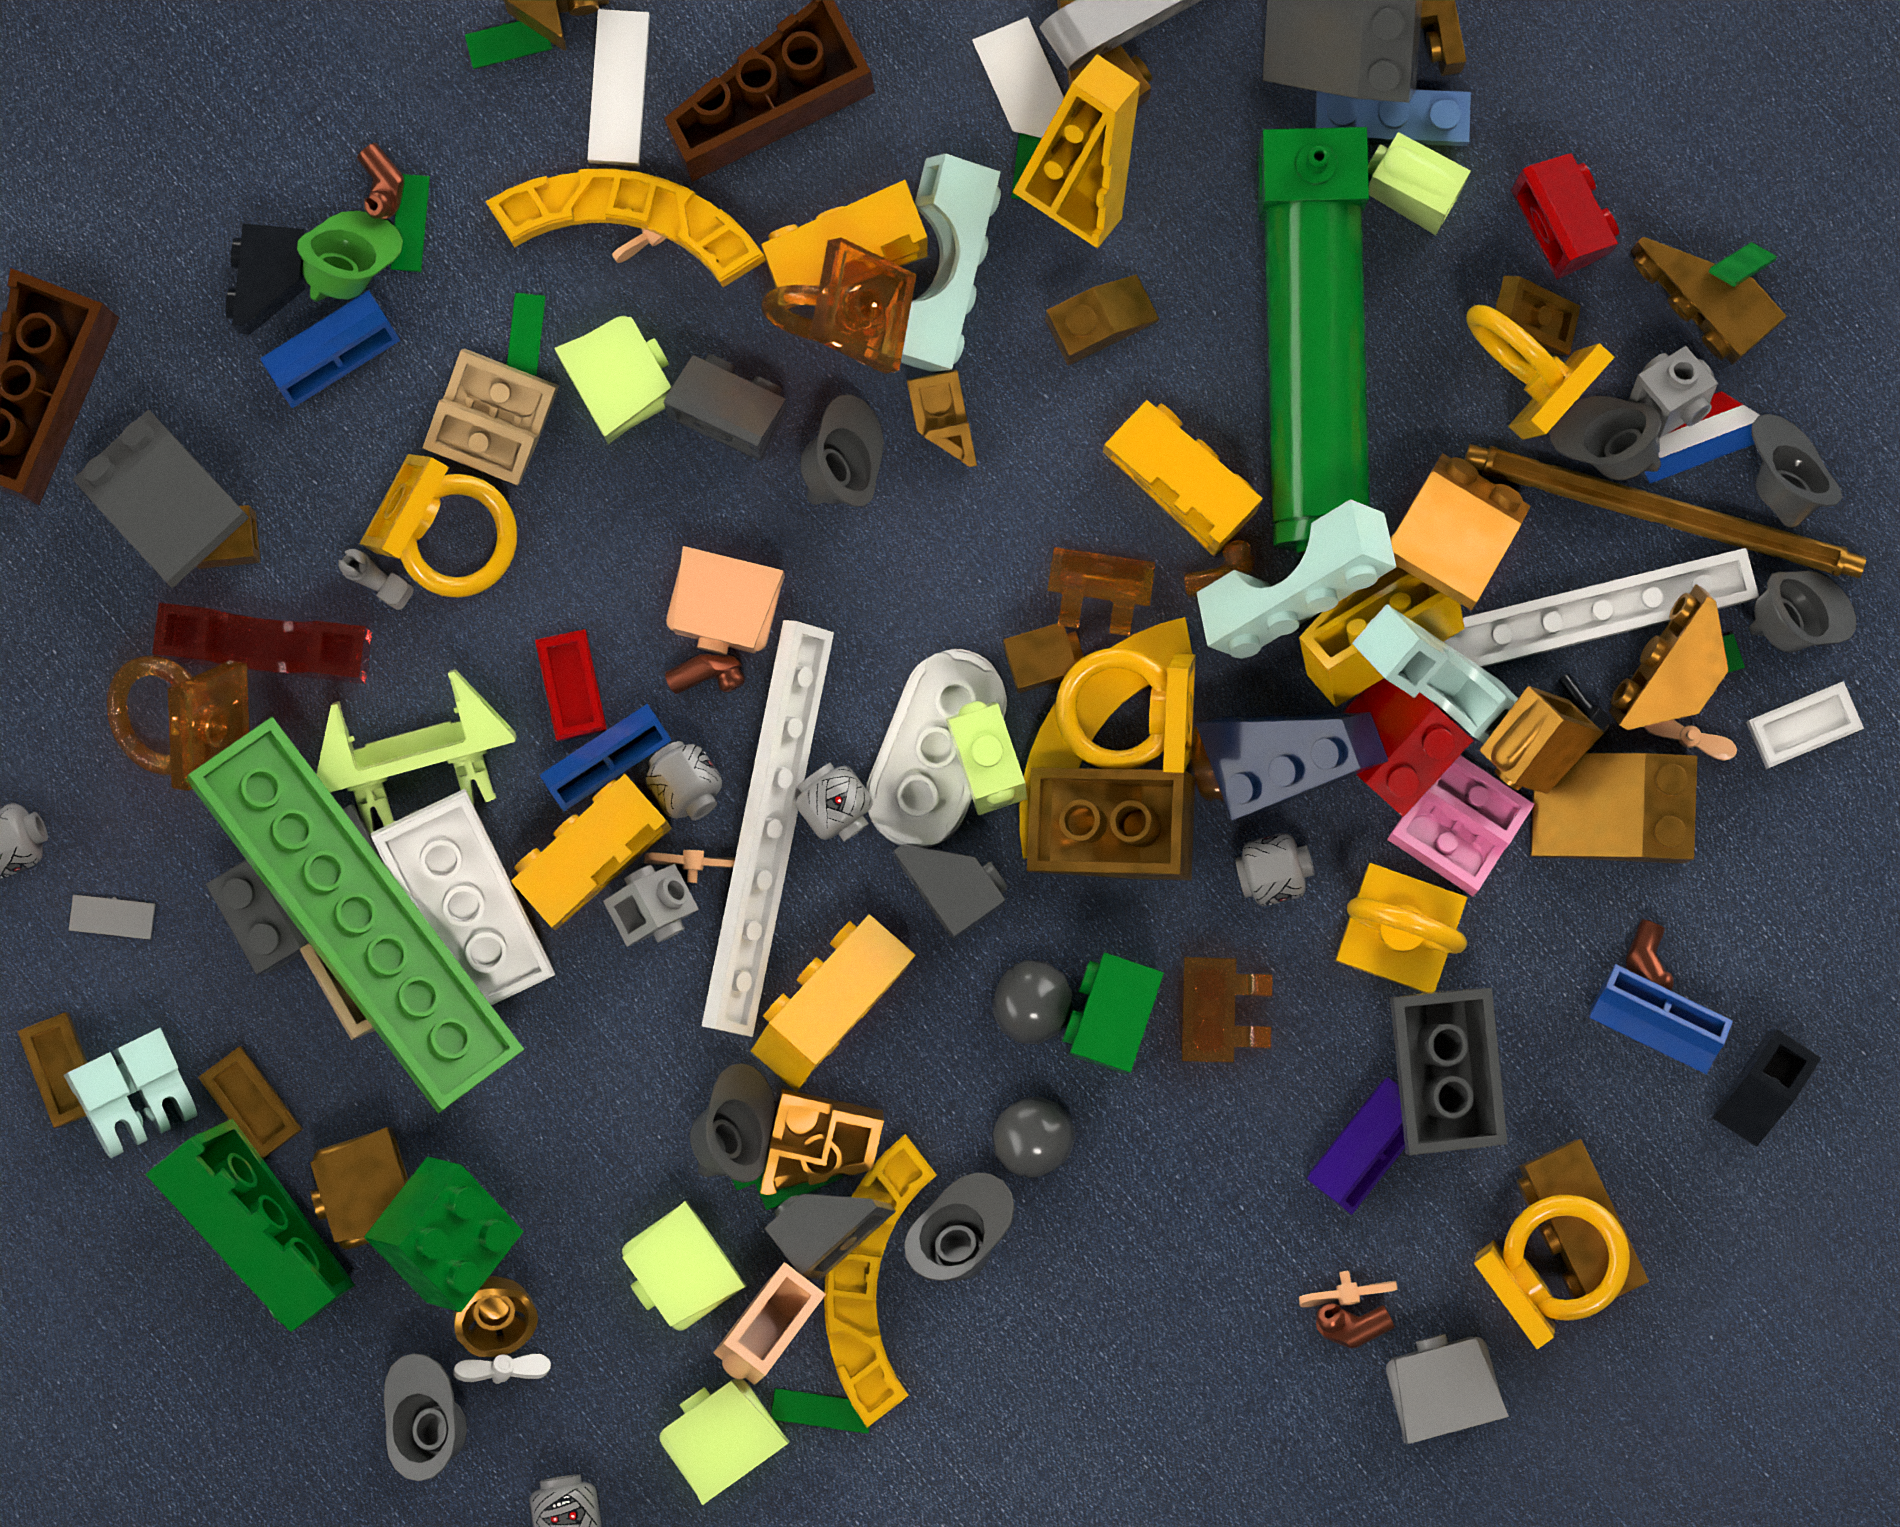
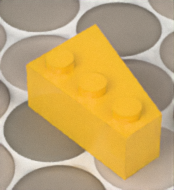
M1098 54L1072 82L1013 190L1014 194L1097 249L1122 219L1140 88L1139 81Z
M906 180L875 192L845 207L840 206L819 214L816 220L800 227L792 224L779 228L768 235L769 241L761 244L762 252L766 258L767 266L784 310L928 257V237Z
M1146 400L1104 444L1103 453L1215 557L1257 513L1263 498L1257 494L1246 480L1225 467L1219 461V456L1204 441L1199 438L1195 441L1180 428L1183 423L1168 407L1162 403L1155 407Z
M1397 566L1395 569L1379 577L1374 585L1357 590L1339 601L1335 608L1322 612L1302 633L1299 640L1307 676L1330 702L1337 707L1384 678L1352 643L1386 604L1443 642L1465 629L1461 604Z
M626 774L617 781L614 779L605 785L592 798L594 803L580 816L575 813L564 821L553 832L556 839L542 852L535 848L514 866L518 875L511 882L555 931L672 829L667 820Z
M870 914L858 926L849 921L830 942V945L836 949L834 953L824 963L816 957L796 979L802 985L800 990L791 999L783 993L763 1015L769 1023L751 1049V1052L796 1092L807 1081L815 1068L827 1055H830L845 1035L866 1015L898 979L916 956Z

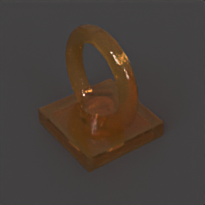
M842 237L831 239L827 242L819 286L794 284L774 288L764 295L761 301V310L770 323L787 333L822 343L882 373L897 372L900 369L917 274ZM794 305L815 306L813 319L806 318L784 307Z
M145 655L129 660L115 673L107 694V717L116 742L122 751L141 768L158 775H171L172 788L185 791L192 790L187 779L188 774L249 733L247 664L228 661L192 677L182 666L165 657ZM144 676L159 677L172 685L167 688L170 755L160 754L148 748L136 735L129 719L127 700L130 689L138 679Z

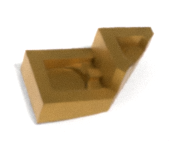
M957 369L907 379L917 431L967 466H977Z

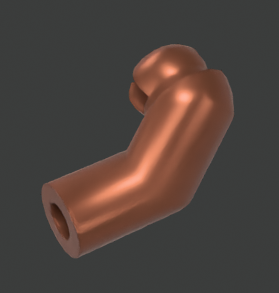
M372 143L357 156V160L373 178L369 198L364 199V209L373 218L388 219L400 207L404 177L378 144Z
M701 654L665 672L666 681L675 694H679L705 680L715 678L718 681L719 689L723 692L735 690L745 683V676L740 670L742 666L740 661L733 656Z
M1641 919L1626 957V967L1629 971L1671 991L1674 985V978L1671 973L1665 971L1656 955L1665 928L1654 922Z
M1329 1303L1323 1305L1316 1315V1327L1325 1339L1348 1348H1357L1395 1328L1384 1305L1358 1317L1340 1309L1339 1305Z

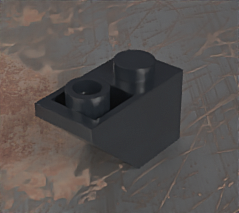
M243 224L241 238L234 237L231 248V267L238 269L236 288H229L227 292L226 318L233 319L232 325L239 334L250 335L306 289V281L302 273L303 260L297 251L298 240L306 233L305 229Z
M1778 1029L1767 1031L1712 1119L1757 1147L1795 1101L1820 1062L1821 1057Z

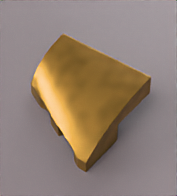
M782 1089L760 1193L772 1195L776 1194L777 1189L809 1182V1185L825 1182L831 1176L843 1173L855 1175L871 1171L884 1123L883 1110Z

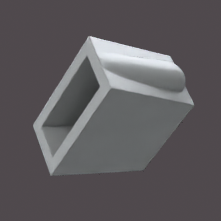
M1446 1334L1416 1341L1418 1351L1393 1357L1386 1365V1376L1399 1419L1402 1439L1406 1444L1509 1417L1501 1397L1488 1346L1480 1337L1470 1336L1448 1342Z

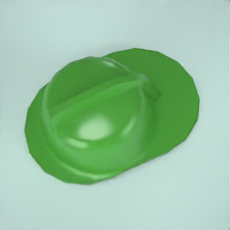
M347 211L328 218L310 232L305 233L298 240L297 251L303 260V277L307 284L311 286L310 298L315 302L328 296L347 300L357 298L366 290L373 277L394 262L400 255L403 240L398 229L388 220L373 218L367 212Z

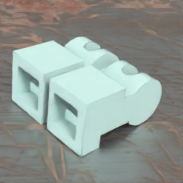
M161 1028L113 1050L120 1064L118 1066L111 1052L64 1074L72 1092L75 1093L88 1117L99 1142L110 1158L124 1152L114 1128L118 1121L125 1124L136 1145L147 1141L142 1127L143 1118L139 1111H134L127 1098L128 1095L139 1091L145 1104V1108H143L145 1116L153 1121L161 1134L171 1129L169 1120L162 1107V1101L165 1098L172 1101L184 1122L197 1116L192 1097L179 1073L178 1065Z

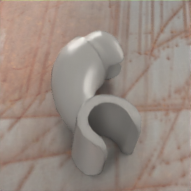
M357 549L344 551L346 555L342 560H338V566L347 579L377 591L376 597L394 609L401 610L404 608L414 591L411 585L392 572L389 576L386 575L364 552Z

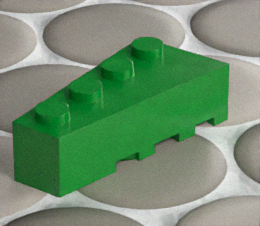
M233 1118L189 1138L145 1174L268 1307L271 1315L290 1332L314 1319L356 1286Z

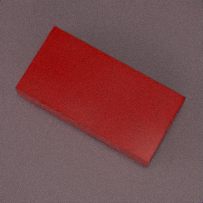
M586 629L535 640L556 741L559 742L605 732L607 725Z

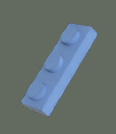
M1416 90L1410 102L1406 103L1356 99L1316 91L1315 128L1367 127V142L1392 143L1399 132L1422 145L1468 146L1471 92Z

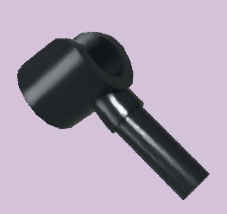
M1569 673L1565 674L1558 680L1577 708L1604 732L1594 743L1597 744L1609 731V717L1605 711L1593 705L1585 697Z

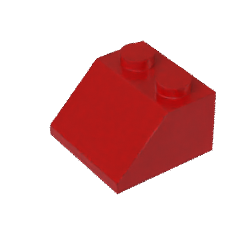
M1572 153L1535 163L1522 169L1511 188V192L1556 280L1611 254L1618 245L1615 238L1619 235L1617 223L1608 208L1600 209L1592 194L1596 190L1593 176L1585 163L1582 162L1577 165Z
M1385 678L1360 692L1342 712H1371L1389 761L1356 775L1402 817L1410 811L1474 741L1426 696L1419 692L1414 698Z

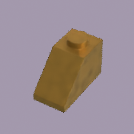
M1137 274L1092 287L1047 309L1045 322L1068 366L1160 320Z

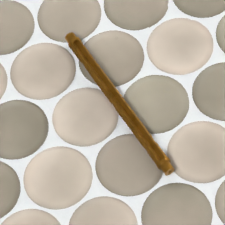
M1469 444L1464 460L1472 464L1477 470H1481L1484 476H1493L1524 486L1539 488L1545 492L1650 522L1661 523L1688 533L1746 548L1772 557L1787 559L1793 563L1832 573V575L1837 577L1840 574L1860 579L1865 567L1866 557L1847 552L1848 548L1844 546H1835L1556 465H1548L1535 459L1497 449L1494 446H1490L1487 449Z

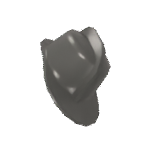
M840 395L829 402L823 414L818 436L802 452L800 471L804 482L808 486L807 500L811 504L817 505L824 502L827 504L845 503L851 507H864L873 498L883 455L884 439L881 425L874 411L864 400L854 395Z
M1592 396L1574 402L1550 429L1551 443L1558 453L1571 459L1590 463L1608 478L1627 480L1639 475L1643 471L1656 472L1661 467L1658 455L1660 452L1658 434L1662 427V416L1653 406L1608 396Z
M1772 414L1758 416L1752 423L1751 435L1763 459L1755 480L1756 492L1759 497L1773 510L1783 524L1790 528L1798 526L1820 506H1836L1842 499L1841 489L1835 479L1829 474L1816 448L1808 437L1793 423L1780 416Z
M1811 571L1777 572L1771 574L1767 581L1768 588L1757 599L1754 605L1756 620L1748 628L1751 635L1765 636L1780 651L1793 653L1813 645L1839 644L1849 640L1856 630V615L1852 603L1845 592L1828 577Z
M740 1063L724 1069L718 1075L713 1086L708 1108L692 1124L690 1145L694 1156L698 1160V1173L702 1176L728 1175L733 1180L745 1183L756 1180L763 1173L774 1125L775 1103L767 1080L754 1067Z
M973 1173L960 1177L947 1187L933 1204L917 1218L907 1232L904 1243L905 1256L914 1272L928 1280L942 1282L966 1280L980 1273L988 1263L992 1249L1001 1241L1012 1224L1015 1205L1013 1194L1005 1182L992 1174Z
M418 1353L400 1357L390 1367L384 1383L387 1452L394 1469L402 1476L415 1481L432 1479L442 1472L449 1461L460 1452L466 1441L467 1421L461 1407L454 1401L450 1378L438 1362L430 1356Z

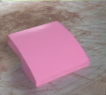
M1460 755L1404 817H1401L1387 840L1473 897L1479 891L1535 804Z

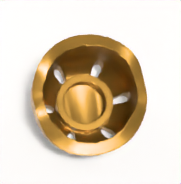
M489 1276L461 1313L457 1311L453 1313L457 1340L471 1354L478 1357H497L516 1351L531 1338L538 1323L537 1310L525 1289L514 1280L496 1276ZM515 1311L523 1313L525 1316L522 1317L515 1313ZM474 1321H476L474 1327L472 1329H469L470 1325ZM502 1329L503 1335L498 1336L496 1330Z

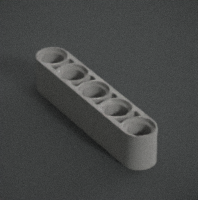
M1075 0L1049 16L1040 25V30L1066 69L1073 71L1089 63L1096 54L1102 56L1202 0Z

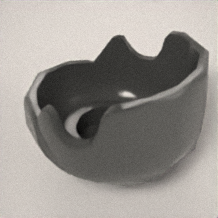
M1025 960L1007 969L1001 977L992 1003L993 1015L1001 1031L1013 1040L1024 1044H1041L1058 1035L1064 1028L1071 1012L1073 994L1065 975L1047 962Z
M1028 1097L1010 1105L999 1115L992 1132L995 1156L1009 1172L1027 1178L1040 1177L1063 1165L1070 1156L1076 1138L1070 1115L1058 1102L1041 1097Z

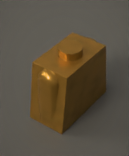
M1528 686L1479 751L1497 767L1495 773L1513 789L1519 790L1521 787L1548 794L1604 732L1569 699Z
M385 1127L381 1130L316 1151L313 1161L310 1162L318 1189L310 1191L313 1206L319 1220L328 1219L334 1242H338L343 1249H353L369 1244L364 1236L409 1180L393 1127Z

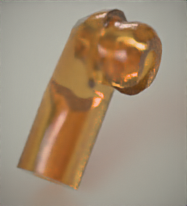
M1243 540L1227 543L1223 549V556L1226 561L1219 567L1186 572L1184 581L1188 597H1197L1198 591L1233 570L1248 575L1253 570L1255 564V556L1250 555V545Z
M1196 726L1193 733L1191 764L1200 796L1209 802H1212L1213 799L1224 801Z

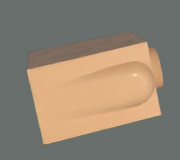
M683 546L682 558L667 614V626L677 635L697 639V648L707 652L727 655L728 648L730 647L755 654L756 651L765 648L768 642L781 586L785 578L784 571Z
M784 1262L761 1288L713 1352L722 1360V1366L726 1373L735 1379L741 1380L746 1378L755 1385L766 1376L826 1293Z

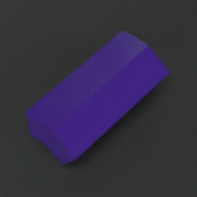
M1385 1077L1304 1178L1350 1215L1356 1211L1405 1149L1399 1085L1389 1077Z

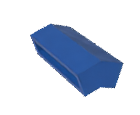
M368 290L264 355L260 360L290 407L294 408L401 340Z
M646 704L541 773L540 777L564 812L672 740L650 706ZM652 726H655V731L610 759V754ZM604 760L605 764L559 793L557 789L599 761Z
M1617 964L1614 965L1604 980L1589 1011V1018L1704 1074L1708 1073L1714 1059L1724 1046L1733 1020Z

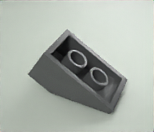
M1267 0L1263 81L1356 99L1409 103L1416 91L1422 0Z
M149 409L140 418L129 424L117 439L98 456L92 458L85 468L72 479L171 588L176 586L249 518Z
M349 805L343 808L344 812L383 862L371 838V834L355 806ZM247 860L206 883L208 890L256 975L275 972L302 956L300 948L309 944V942Z

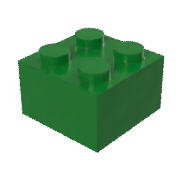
M1105 952L1101 956L1099 963L1090 960L1079 988V993L1088 995L1083 1011L1081 1013L1073 1010L1062 1042L1071 1044L1068 1056L1124 1075L1131 1073L1164 972Z
M427 1156L364 1238L426 1303L461 1313L524 1231L462 1165Z

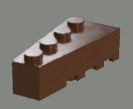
M812 0L795 15L791 13L776 26L777 30L755 48L751 46L737 57V63L719 78L713 77L664 118L670 140L692 182L875 93L871 70L834 0Z
M10 268L7 284L10 288L7 311H3L0 332L2 333L0 346V490L40 505L120 317L103 303Z

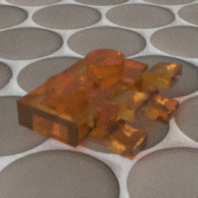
M1054 547L1047 591L1062 594L1058 625L1078 628L1083 597L1098 598L1113 602L1109 633L1130 636L1135 605L1150 606L1155 562Z
M1184 957L1182 1062L1234 1063L1235 1047L1271 1049L1272 1028L1266 1026H1235L1236 996L1272 997L1273 976L1271 974H1236V958Z

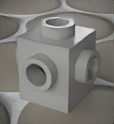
M1685 346L1670 356L1667 353H1662L1653 358L1644 367L1643 371L1638 374L1628 401L1647 404L1658 410L1662 416V427L1658 434L1659 438L1684 423L1687 426H1693L1701 421L1712 408L1710 402L1718 382L1715 380L1713 372L1707 363L1697 359L1688 347Z
M650 864L624 878L627 884L626 887L603 901L627 947L653 935L657 943L675 936L685 929L682 920L699 910L675 864L655 872Z

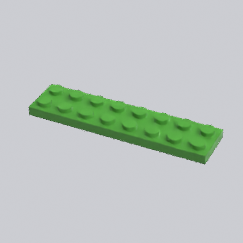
M270 717L188 774L186 781L438 1114L524 1050L273 717Z

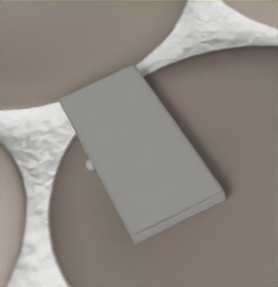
M73 895L69 931L151 940L156 904L118 900L116 897L109 899Z

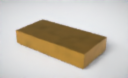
M69 1013L59 1014L17 1031L53 1128H59L87 1117L75 1093L72 1092L64 1077V1074L88 1063Z
M242 1046L236 1048L198 1077L228 1119H234L262 1159H265L303 1130Z

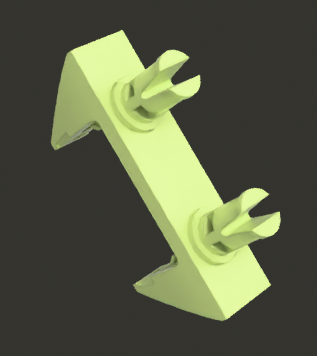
M456 669L450 670L448 676L457 705L454 708V712L459 713L460 721L451 723L450 720L367 743L362 748L354 749L353 747L354 736L349 734L340 701L332 703L316 775L330 793L347 788V791H353L360 817L370 834L375 831L372 807H375L384 827L395 822L383 782L387 781V777L447 761L448 764L453 763L460 790L466 789L473 805L475 802L472 779L476 781L485 802L496 799L483 754L487 753V749L515 742L517 735L512 727Z

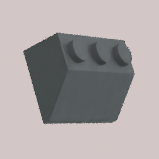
M1468 988L1390 998L1406 1155L1508 1144L1492 988Z

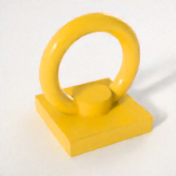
M1480 304L1474 305L1466 314L1467 325L1474 337L1494 359L1526 384L1524 390L1532 397V400L1508 425L1522 440L1547 434L1614 359V356L1598 343L1575 350L1565 362H1562L1557 356L1552 357L1522 327L1494 308Z
M408 454L359 544L376 554L401 559L409 575L420 586L432 593L459 598L472 596L488 589L507 571L516 551L517 526L510 505L504 496L488 482L465 474L445 475L449 467L436 459ZM449 495H466L481 502L491 513L497 529L496 546L489 561L477 572L463 577L446 576L433 570L422 558L417 545V540L423 537L437 515L440 507V498Z
M1127 648L1102 649L1081 658L1064 676L1056 697V720L1066 744L1082 760L1102 769L1139 768L1153 761L1164 751L1163 772L1184 773L1192 756L1196 654L1175 653L1167 668V672L1151 657ZM1113 668L1127 669L1142 676L1152 686L1149 708L1150 736L1138 746L1127 750H1109L1100 747L1084 734L1078 723L1076 703L1079 692L1093 675L1103 670Z
M1369 863L1357 897L1350 900L1347 904V913L1350 917L1335 961L1423 993L1435 992L1448 953H1461L1467 946L1466 937L1456 929L1468 897Z
M1556 1195L1539 1200L1527 1207L1511 1225L1505 1239L1503 1252L1493 1240L1477 1252L1474 1264L1535 1348L1539 1349L1554 1338L1556 1324L1552 1319L1569 1321L1587 1318L1597 1314L1612 1303L1622 1290L1627 1279L1630 1251L1622 1227L1607 1209L1584 1197ZM1574 1216L1589 1222L1601 1233L1608 1248V1268L1603 1280L1592 1292L1577 1299L1564 1300L1554 1298L1542 1278L1528 1260L1524 1258L1525 1246L1531 1233L1541 1223L1554 1217Z

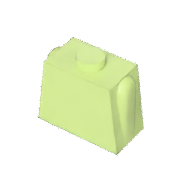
M1398 132L1389 148L1381 144L1379 145L1368 164V173L1372 175L1369 183V195L1436 235L1459 197L1471 170Z
M616 317L588 334L554 348L608 444L633 426L665 409L663 402L671 389V385L662 369L668 366L669 362L655 338L647 342L644 340L632 317Z
M975 701L962 706L958 714L946 717L945 719L977 814L981 815L1026 800L1025 780L999 704L996 702L985 704Z
M684 1201L677 1208L628 1241L622 1249L623 1260L637 1278V1281L630 1286L638 1299L648 1311L656 1306L669 1326L678 1331L687 1329L747 1286L688 1201Z
M732 1379L711 1395L703 1387L679 1405L685 1414L665 1427L659 1436L662 1446L697 1494L702 1505L790 1442L744 1379Z

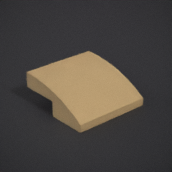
M464 348L460 350L444 398L438 402L422 448L518 486L533 455L559 385Z

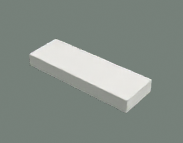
M598 10L588 163L640 166L650 23L649 12Z

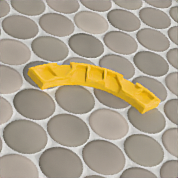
M579 169L577 173L562 174L550 178L542 176L529 180L485 201L514 247L538 235L571 225L613 223L645 229L682 246L712 272L723 288L766 261L764 254L749 234L722 209H718L712 203L699 197L689 188L667 179L641 172L620 169Z
M1185 617L1157 624L1135 633L1111 647L1127 648L1141 652L1155 660L1166 672L1175 653L1193 654ZM1121 668L1107 669L1093 675L1083 685L1076 703L1077 720L1084 734L1093 741L1108 718L1124 702L1150 686L1148 681L1133 671ZM1056 702L1039 729L1023 776L1027 799L1020 801L1019 835L1023 859H1027L1031 768H1080L1082 759L1069 748L1059 731L1055 711Z
M906 1134L884 1152L873 1165V1169L866 1173L851 1196L890 1203L896 1212L826 1274L825 1323L831 1355L840 1382L852 1406L867 1428L909 1396L898 1380L882 1343L876 1302L881 1260L896 1222L919 1191L937 1176Z

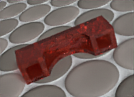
M159 602L152 654L162 661L366 684L373 633L366 626L315 620L296 622L262 619L226 613L211 608Z

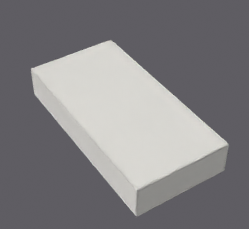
M1844 681L1746 722L1766 769L1864 729Z

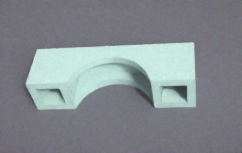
M949 154L926 158L915 206L917 211L927 219L936 234L940 252L939 267L934 281L920 297L911 302L889 306L878 356L929 372L952 370L953 364L959 360L964 348V336L961 334L965 315L971 311L976 299V286L973 283L977 266L982 263L988 250L989 241L985 234L989 217L994 214L1000 201L1001 191L997 187L1000 171Z
M1350 499L1311 523L1310 537L1305 554L1296 569L1282 582L1270 586L1268 582L1233 570L1198 591L1197 598L1207 646L1230 654L1235 658L1251 657L1257 654L1261 647L1281 635H1287L1296 631L1300 624L1313 616L1335 608L1339 601L1357 590L1374 585L1379 577L1397 567L1385 513Z
M1388 604L1368 623L1367 627L1352 643L1386 680L1414 698L1420 692L1482 743L1487 741L1518 700L1502 681Z

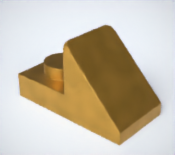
M504 0L508 14L523 22L560 49L566 51L560 13L569 12L573 16L588 15L598 11L600 5L609 4V0Z
M1422 0L1420 29L1432 27L1433 30L1426 32V44L1430 62H1439L1441 76L1461 73L1466 63V56L1455 0Z
M1504 276L1496 302V310L1522 327L1546 351L1560 355H1570L1581 306L1520 276Z

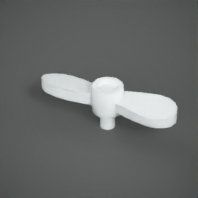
M502 1354L497 1356L493 1362L483 1360L460 1361L455 1365L453 1375L458 1380L464 1382H476L492 1378L494 1383L500 1384L507 1381L510 1376L526 1379L542 1378L549 1372L551 1363L542 1354H529L515 1359Z

